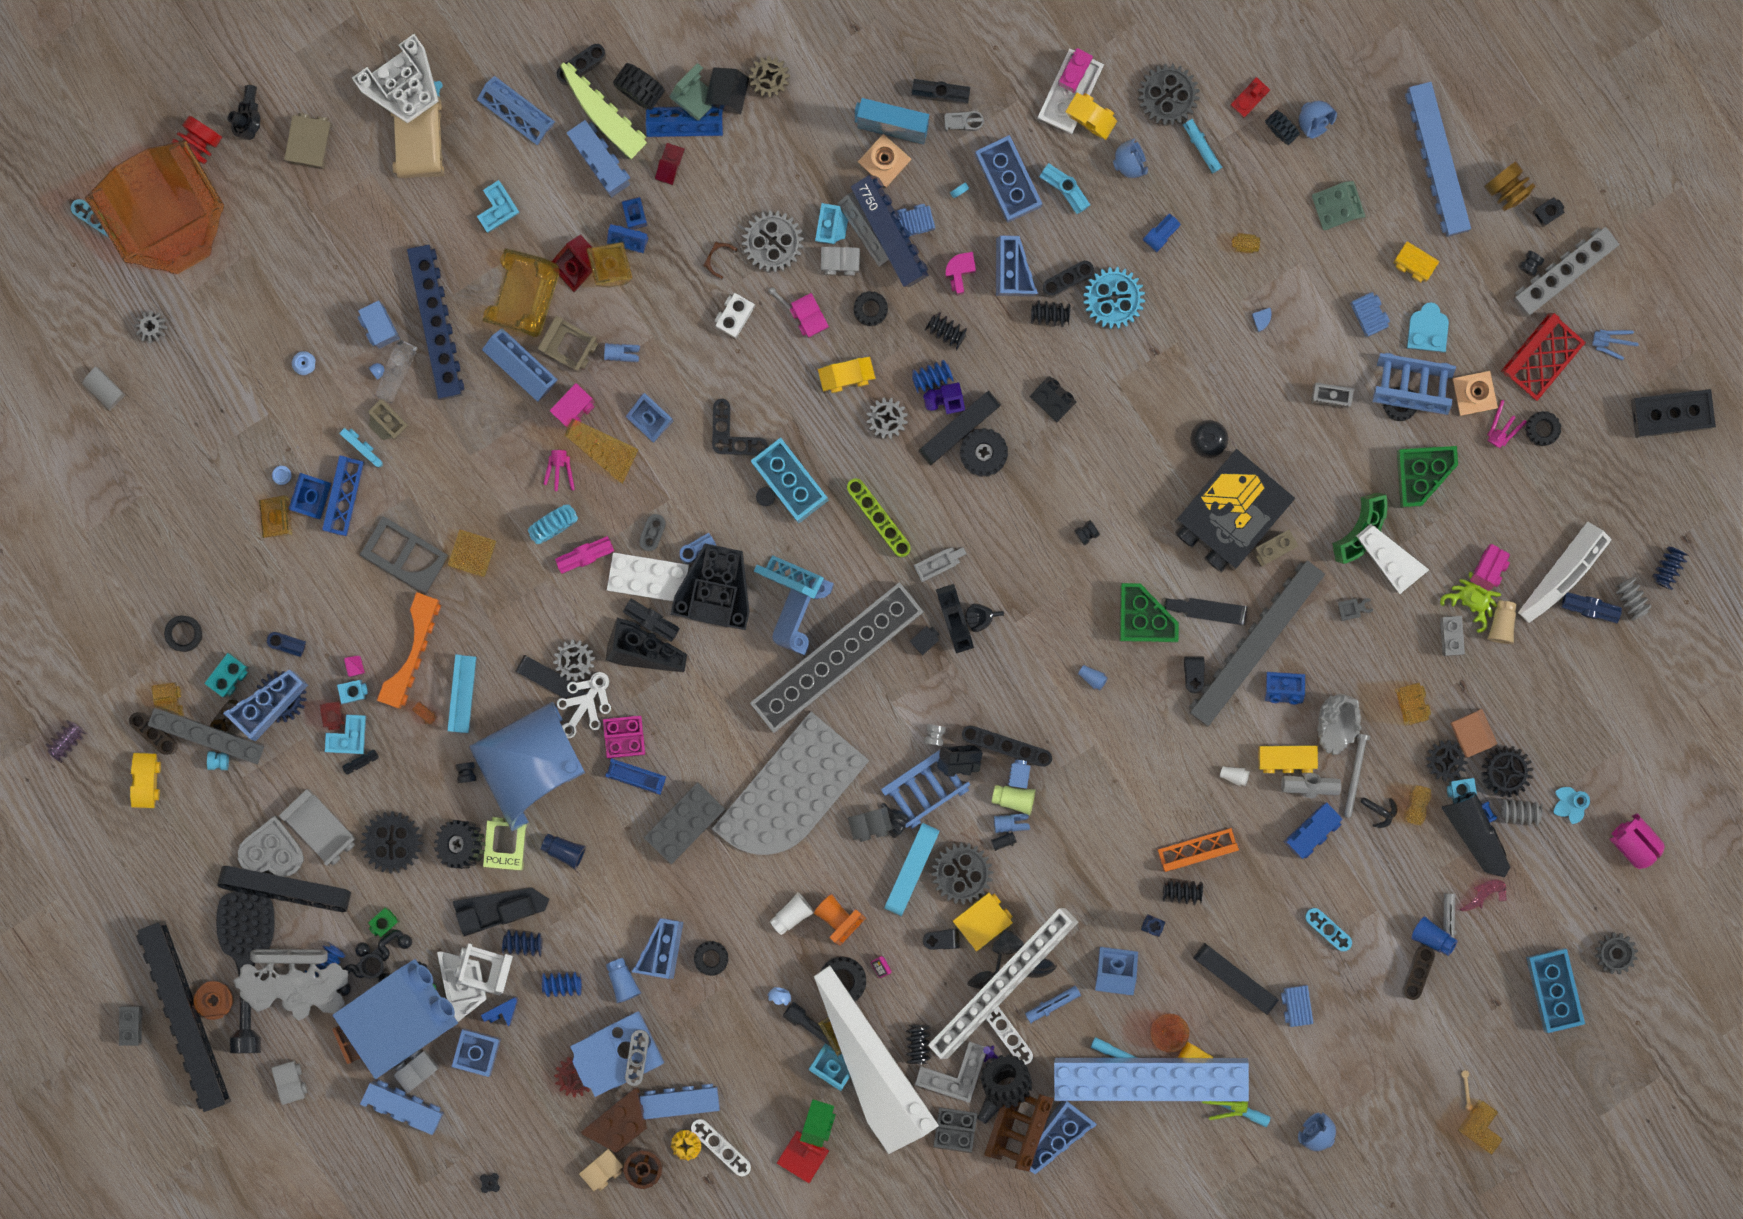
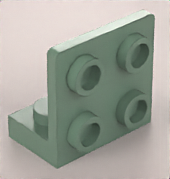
M697 63L676 84L669 97L699 121L712 106L704 104L708 87L700 81L702 76L699 74L703 67Z
M1354 181L1343 182L1312 195L1323 230L1366 217Z

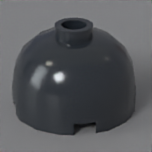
M1205 420L1197 424L1190 436L1194 452L1204 458H1213L1222 454L1229 440L1225 427L1218 421Z

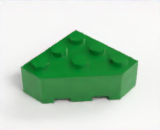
M1457 446L1399 449L1397 451L1400 508L1423 506L1428 498L1458 466Z
M1121 583L1119 642L1177 643L1179 640V622L1170 615L1141 583Z

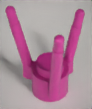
M1501 400L1491 429L1487 434L1489 436L1487 441L1499 449L1502 445L1505 446L1527 423L1524 420L1507 436L1505 432L1515 419V416H1512L1502 431L1499 429L1495 431L1504 400Z
M552 450L551 456H549L544 485L548 483L553 464L555 467L554 491H558L559 469L564 467L565 463L570 487L574 491L570 457L567 456V451Z

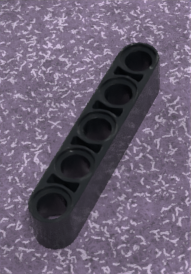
M987 391L920 448L918 452L931 466L996 411L1001 404L990 391Z
M971 725L966 726L962 731V738L968 743L1041 767H1046L1052 762V754L1048 750ZM967 729L975 730L976 736L974 739L969 740L965 737ZM986 735L994 737V743L990 746L985 745L983 742V738ZM1004 741L1012 743V749L1009 752L1003 751L1001 747ZM1022 747L1030 749L1029 757L1023 758L1020 755ZM1040 753H1046L1049 756L1047 763L1042 764L1039 762L1038 756Z
M1203 943L1193 956V959L1266 1015L1271 1012L1279 999L1206 943Z

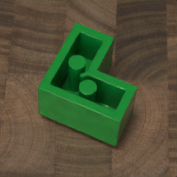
M812 1099L800 1141L821 1148L824 1141L828 1142L836 1116L833 1113V1105Z

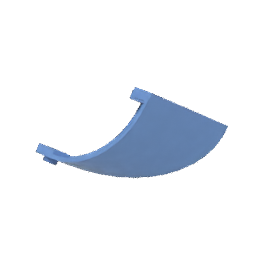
M554 702L539 708L469 746L511 831L529 823L524 811L535 801L563 783L569 782L585 773L560 723L563 719Z

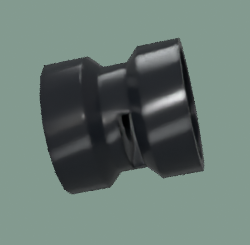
M1528 250L1525 255L1526 259L1521 261L1518 267L1526 274L1534 277L1538 272V266H1541L1545 260L1537 253Z
M1091 520L1087 521L1083 527H1078L1074 530L1084 546L1092 538L1096 539L1100 536L1099 531Z
M474 762L455 764L456 771L459 773L457 777L458 784L477 781L476 775L473 772L475 768Z

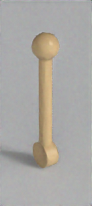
M1464 1070L1461 1072V1076L1464 1078L1467 1102L1465 1108L1471 1111L1473 1105L1470 1103L1467 1077L1469 1072Z

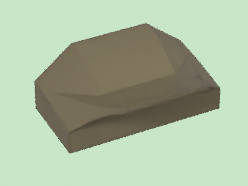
M382 398L368 411L370 415L369 427L382 440L396 439L408 427L407 423Z

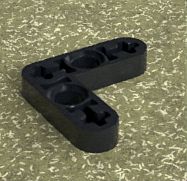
M726 399L715 401L713 405L712 447L717 454L759 455L768 448V444L763 438L730 437V403ZM720 402H724V405L727 406L723 414L724 416L728 415L727 419H716V415L720 416V410L716 408L720 406ZM719 421H724L727 424V429L724 432H719L716 429V424ZM720 440L724 444H729V440H733L731 445L733 451L729 452V447H724L723 451H719V448L715 445L719 444ZM737 441L745 443L746 447L743 451L739 452L735 449ZM748 441H752L751 445H757L758 441L765 445L761 452H757V448H751L752 452H747L749 448Z

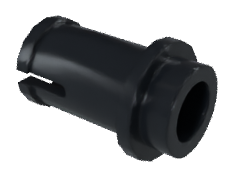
M1007 832L1006 835L991 839L995 851L1009 845L1014 846L1017 843L1013 832Z

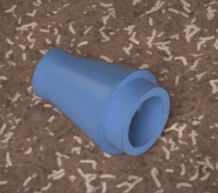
M1085 665L1082 666L1078 673L1094 690L1098 689L1100 691L1108 677L1104 676L1105 673Z

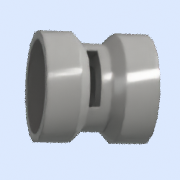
M927 724L928 736L925 737L924 743L943 746L941 736L945 733L946 727Z

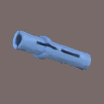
M1075 985L1045 1003L1042 1001L1039 1003V1006L1026 1012L1025 1015L1031 1024L1045 1015L1046 1017L1049 1016L1050 1012L1080 997L1081 994Z

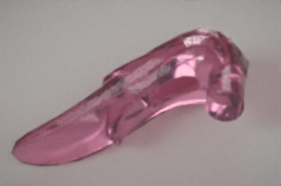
M1494 879L1474 887L1478 891L1476 897L1459 910L1466 912L1478 906L1482 909L1485 899L1493 892H1498L1500 902L1507 901L1504 881Z

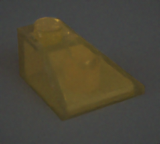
M623 242L586 249L596 286L611 288L626 285L633 279Z

